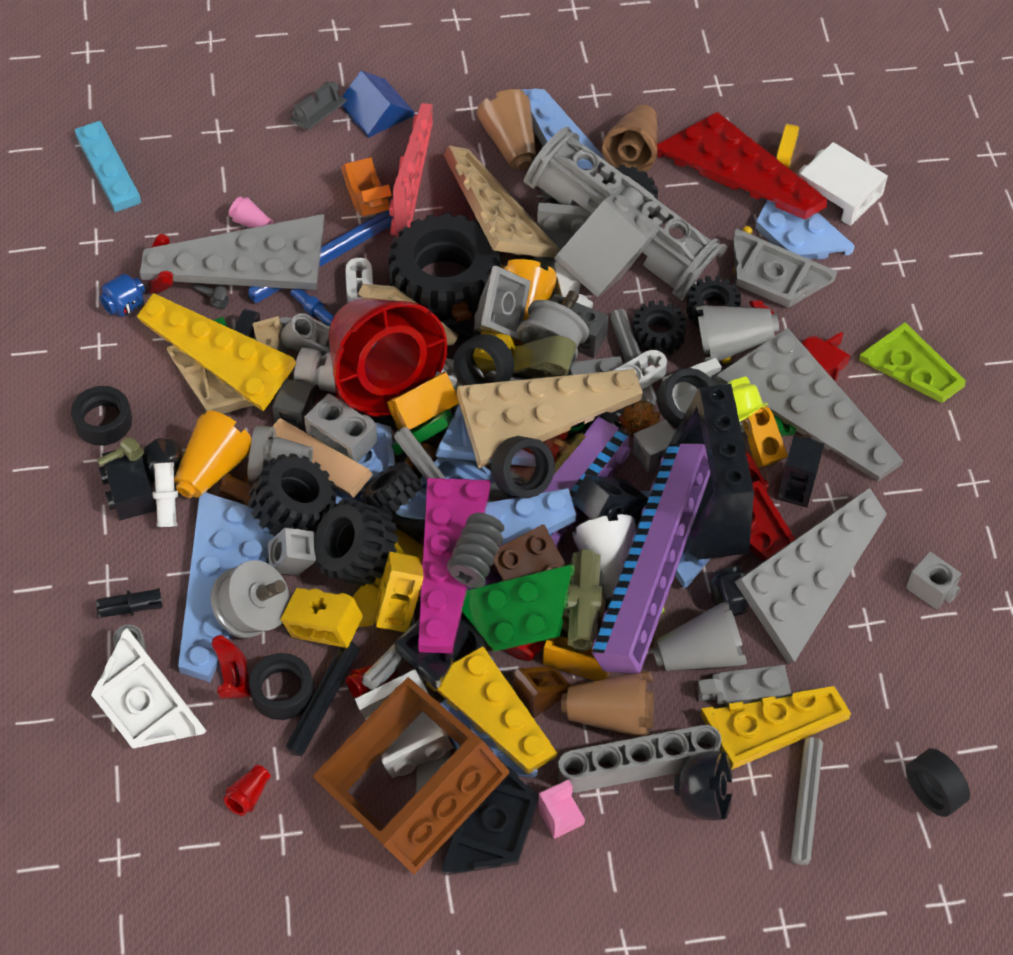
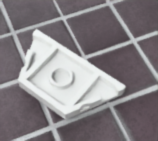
M128 628L125 629L91 694L132 748L204 734L207 730L130 630Z

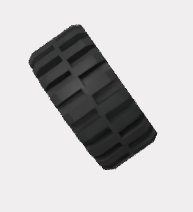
M442 213V216L427 215L424 220L418 218L412 221L410 227L405 226L398 233V236L394 238L388 257L390 286H396L416 303L429 309L441 322L454 319L451 306L467 302L468 311H471L474 315L477 312L479 300L492 267H500L499 251L492 249L480 224L475 220L470 222L466 216L458 215V217H453L451 213ZM439 261L455 262L467 268L461 274L451 277L433 276L422 269L429 264Z

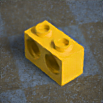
M389 552L374 607L376 627L406 632L409 629L424 578L421 557Z

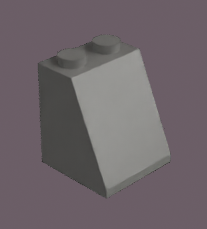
M615 192L597 207L554 259L598 298L624 276L659 230L653 226V222L647 216L641 215L634 209L626 197Z

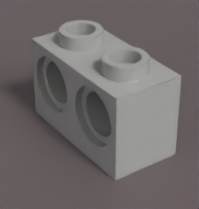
M329 393L304 417L307 434L356 462L377 443L375 422L369 416L361 415L352 409L343 399L338 400Z

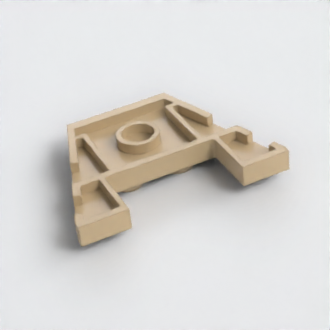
M279 316L253 323L256 341L278 350L280 332L282 330ZM174 345L167 347L171 359L206 412L212 410L224 414L253 406L252 403L239 395L235 389L226 383L224 384L213 373L201 367L194 359L179 351Z

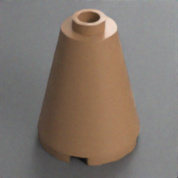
M521 89L503 90L497 92V98L490 102L488 98L483 100L478 106L476 114L479 122L510 167L525 170L531 166L532 160L536 157L531 102L528 95L526 96Z
M643 104L635 106L605 135L602 154L605 161L611 166L614 165L615 168L620 165H626L627 168L633 166L637 167L639 172H646L651 169L657 157L658 121L657 113L652 107Z
M641 671L640 673H630L570 686L568 692L562 694V713H567L568 720L634 737L648 736L650 733L647 729H652L654 714V693L647 691L646 683H653L651 672Z

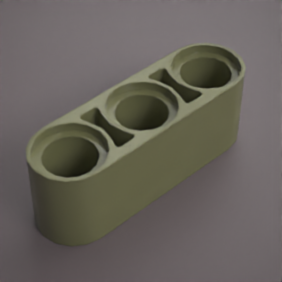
M555 335L517 346L512 355L514 359V373L512 376L523 379L565 376L568 374L577 345L567 337Z

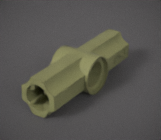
M582 549L577 553H573L571 565H574L575 571L574 576H571V584H569L567 613H569L567 645L575 650L587 651L592 648L593 642L597 638L598 616H600L602 586H599L601 555L596 554L593 550Z

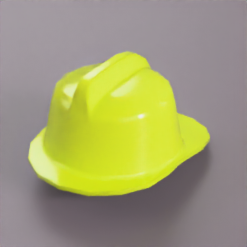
M740 377L728 383L732 384L739 421L744 420L760 408L768 405V402L762 401L757 386L751 384L747 377Z

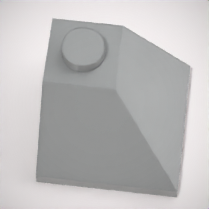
M493 266L479 300L473 330L480 333L488 331L510 335L511 339H519L516 330L524 318L531 281L498 266Z

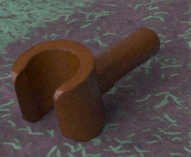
M467 302L451 306L455 322L470 321L469 319L473 318L472 312L468 311Z

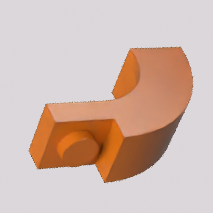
M372 157L345 163L341 166L349 195L360 216L363 217L390 210L388 198L392 196L389 184L381 185Z

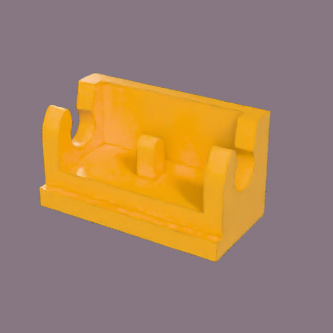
M442 372L431 380L387 402L397 429L407 427L409 430L459 403L447 372Z
M561 636L546 641L543 665L555 666L556 669L594 681L608 678L609 672L603 671L592 653V648L587 651L575 650L567 645L568 638Z

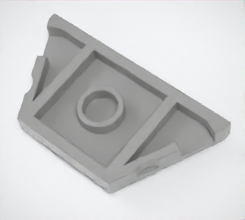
M737 228L734 231L733 250L736 286L789 308L831 284L836 279L838 271Z

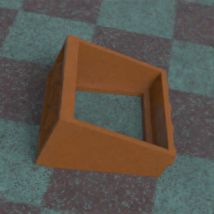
M407 677L312 777L415 875L502 782L510 771L480 737ZM424 712L461 747L384 827L347 791L410 724Z

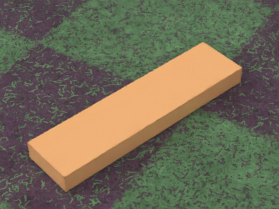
M281 418L272 426L275 428L276 437L311 446L313 448L312 463H315V461L321 465L320 469L322 471L326 470L329 473L328 479L334 482L335 488L353 499L373 475L370 469Z

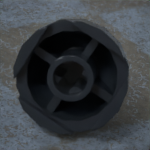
M718 751L700 752L688 758L681 769L680 775L675 776L674 791L676 796H680L682 804L687 811L699 819L725 820L729 815L732 794H727V782H732V772L728 755Z

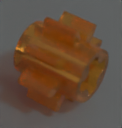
M648 401L635 402L633 408L629 406L625 408L623 427L628 428V433L634 437V433L659 423L661 413L655 412V406Z

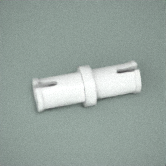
M174 462L153 463L156 491L153 492V499H156L157 527L177 526L175 498L178 497V491L174 487Z

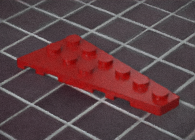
M715 112L657 144V157L667 156L674 159L675 165L680 167L688 165L699 170V175L734 190L742 188L750 192V197L757 200L763 197L774 202L776 208L804 220L827 207V198L719 112Z

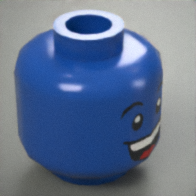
M123 273L105 283L101 288L102 294L99 296V299L110 315L115 314L119 317H125L140 308L144 303L143 293H145V288L137 277L132 278Z

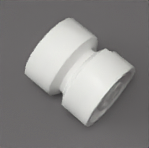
M302 347L296 360L294 381L301 380L307 384H312L313 388L315 385H318L319 390L336 393L337 388L334 382L331 353L327 352L322 356L319 350Z

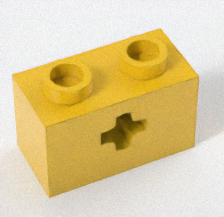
M296 588L280 620L292 638L348 648L363 618V614L354 598L348 594H331L316 588L310 590Z

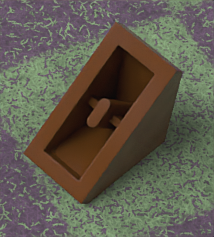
M555 666L518 668L514 672L513 690L533 719L559 702L562 694L567 693L568 688L571 686Z

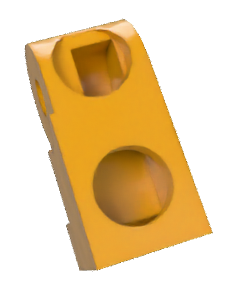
M768 406L760 408L751 416L742 420L744 431L748 436L747 440L753 455L752 458L758 468L788 458L774 415Z

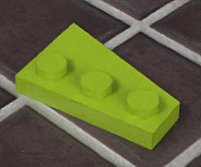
M906 322L865 350L859 357V361L940 403L945 402L965 387L966 380Z

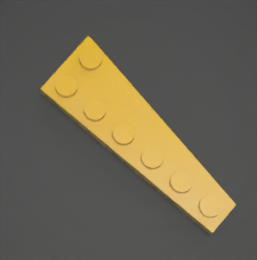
M155 293L152 294L137 315L141 323L167 342L172 343L179 351L190 356L197 364L209 370L220 381L228 384L239 395L262 411L269 405L297 364L293 357Z

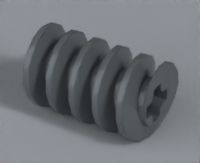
M479 512L471 514L467 518L461 536L458 538L456 547L453 549L452 557L448 560L447 564L451 576L461 584L472 588L484 586V577L488 576L489 566L494 563L495 558L493 556L497 555L498 546L503 542L501 533L504 531V524L500 520L489 514Z

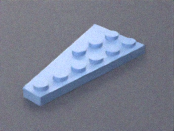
M206 492L199 497L178 667L180 673L210 682L219 665L217 654L212 647V639L217 635H223L231 641L233 637L232 634L228 633L219 624L213 613L211 591L214 582L223 572L236 568L247 561L258 560L269 564L268 542L275 536L269 533L270 530L265 527L263 529L259 525V519H254L251 514L254 510L253 508Z

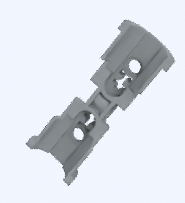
M568 127L559 130L545 144L525 175L523 182L532 189L536 186L540 187L562 205H572V202L575 201L592 214L606 198L616 192L626 197L630 201L631 206L641 215L647 217L649 215L655 216L650 220L659 232L643 251L648 256L643 266L674 288L672 294L681 301L688 295L691 286L714 257H721L727 249V245L724 243L719 244V239L714 238L710 240L654 198L650 192L630 177L619 172L585 145L579 142V135L575 132L572 133V130ZM581 159L589 160L593 167L589 170H583L577 165V161ZM603 180L609 181L607 185L603 184L602 182ZM669 229H681L684 232V237L681 239L673 238L669 234Z

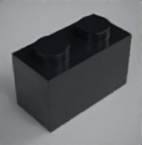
M116 450L102 453V457ZM124 455L121 458L104 464L105 466L99 467L103 485L110 484L111 491L105 492L109 509L117 510L119 521L156 511L142 456L138 460L130 461Z

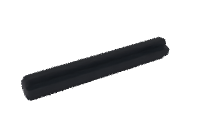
M351 641L348 648L339 647L286 744V749L292 755L302 756L308 748L359 653V647Z

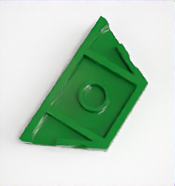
M567 565L467 590L462 612L494 652L560 637L563 625V611L567 607L569 595H567L571 576H574L575 571L574 565Z

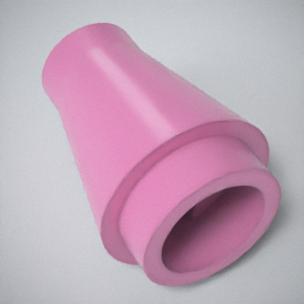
M238 197L229 209L228 214L233 218V222L249 228L273 223V220L249 198Z

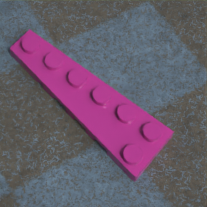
M427 478L423 552L424 578L421 589L419 652H453L467 586L451 576L447 564L448 560L452 557L453 549L456 547L457 540L461 536L467 518L477 512L485 513L490 495L491 480Z

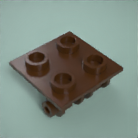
M545 524L500 546L497 555L493 556L495 558L493 565L489 567L494 575L499 573L502 581H507L563 567L566 564Z

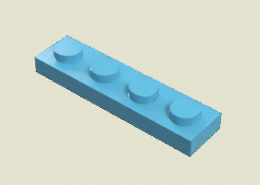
M101 121L74 129L76 138L114 212L140 204V195Z

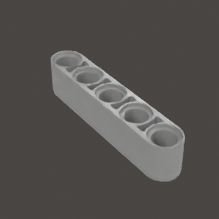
M700 725L565 752L559 759L557 782L560 784L570 780L573 785L572 793L679 773L688 758L700 752H719L722 742L721 735L715 727ZM706 743L709 744L712 748L703 749L699 747L698 744ZM665 750H676L679 755L671 756ZM642 756L646 761L637 762L632 757ZM608 762L614 767L605 769L599 763ZM574 768L579 770L581 773L578 775H570L566 772V770Z

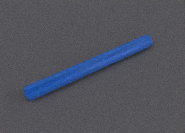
M388 210L383 211L323 245L320 267L389 228L394 217L390 216ZM251 286L248 288V296L254 303H258L283 288Z

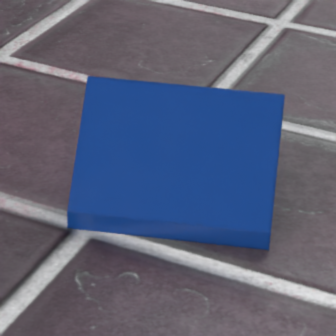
M362 70L342 96L347 99V102L341 105V107L368 138L414 116V111L386 79Z

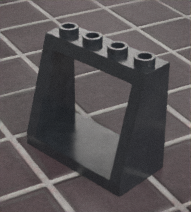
M732 384L699 387L669 443L704 444L710 469V476L684 547L685 561L749 554L754 489Z

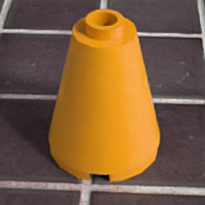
M513 259L508 261L507 266L503 267L502 264L500 268L531 281L523 321H525L529 317L528 308L533 301L550 299L557 282V274L549 266L548 271L540 268L541 262ZM512 339L514 345H523L520 339Z
M208 410L205 414L202 413L198 418L174 477L176 490L186 498L200 497L250 454L252 438L245 429L240 432L234 427L235 420L212 410Z

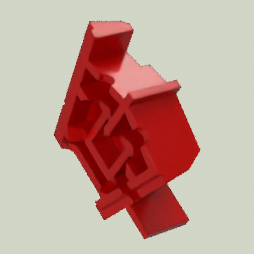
M841 331L828 340L813 335L802 341L803 346L830 377L836 381L839 371L850 361V355L837 347L841 344L844 333Z

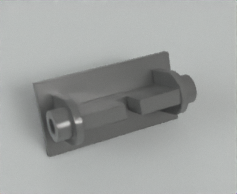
M327 81L314 92L316 99L309 95L294 106L293 116L289 121L309 131L347 102V99L337 95L339 87L334 81Z

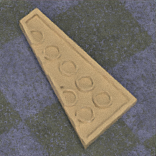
M448 146L444 157L494 251L513 253L518 256L525 254L536 258H554L559 251L557 245L473 153L466 148Z
M635 369L458 386L457 389L458 401L478 468L488 465L489 461L493 459L498 446L508 438L523 436L543 442L569 431L571 426L580 422L586 424L593 421L595 416L606 411L612 413L638 402L643 394Z

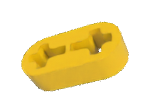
M786 123L776 159L789 168L800 126Z

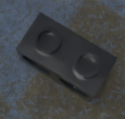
M793 437L777 500L808 508L825 443L817 442L811 438Z
M585 475L572 499V503L590 519L607 516L608 521H617V515L624 514L632 516L637 525L638 521L642 518V510L647 505L649 498L626 479Z

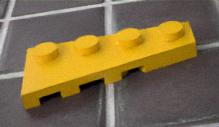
M483 646L453 663L438 689H435L426 681V684L434 692L438 691L447 699V703L456 711L459 710L465 715L479 732H484L496 743V747L527 774L556 758L557 751Z
M835 686L795 692L789 697L776 699L775 696L762 698L759 702L743 704L742 701L730 703L728 707L714 709L713 706L701 708L700 715L706 725L715 727L719 731L722 740L720 750L728 755L730 766L733 770L846 721L850 718L851 712Z

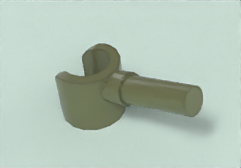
M127 437L120 443V448L97 459V461L102 466L124 455L130 461H135L144 454V451L134 438Z

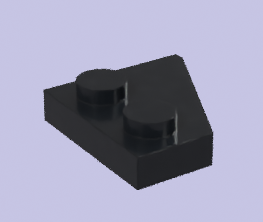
M459 622L452 653L419 652V626L396 640L395 650L430 685L438 689L468 637V628Z

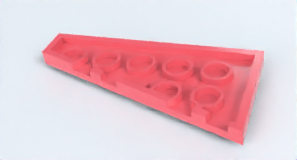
M421 103L418 114H414L413 130L409 137L405 155L400 157L399 173L395 179L393 199H391L390 216L394 217L391 221L390 232L391 235H395V238L405 226L410 227V223L413 221L433 125L432 104Z

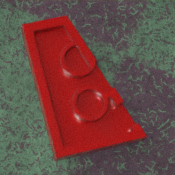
M758 480L752 483L754 499L749 550L762 561H765L795 540V537L762 483Z

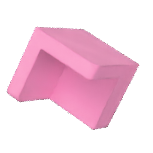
M566 780L539 793L538 812L553 839L584 825L585 818L572 798L573 785L570 780Z

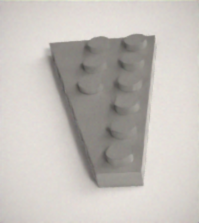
M324 214L144 249L140 269L141 280H153L160 272L170 271L173 273V282L317 290L325 222Z
M786 328L777 334L774 339L765 342L716 375V381L721 384H728L731 380L747 377L751 384L757 386L762 401L768 402L767 406L771 409L773 415L780 418L786 425L790 424L795 427L796 431L805 436L807 434L818 442L825 443L824 448L829 451L831 449L846 459L847 463L877 482L899 468L904 461L789 328Z
M870 488L861 492L735 581V584L787 664L796 661L887 515Z

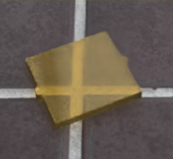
M577 434L570 439L554 458V474L586 438L584 434Z

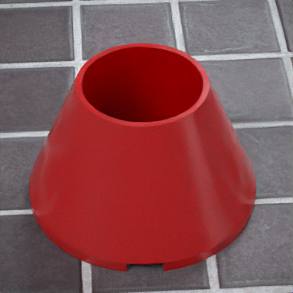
M359 298L344 305L334 316L329 328L333 375L337 391L351 408L362 411L366 415H391L387 404L388 401L434 378L437 371L439 373L442 372L446 361L447 337L444 327L435 314L417 303Z

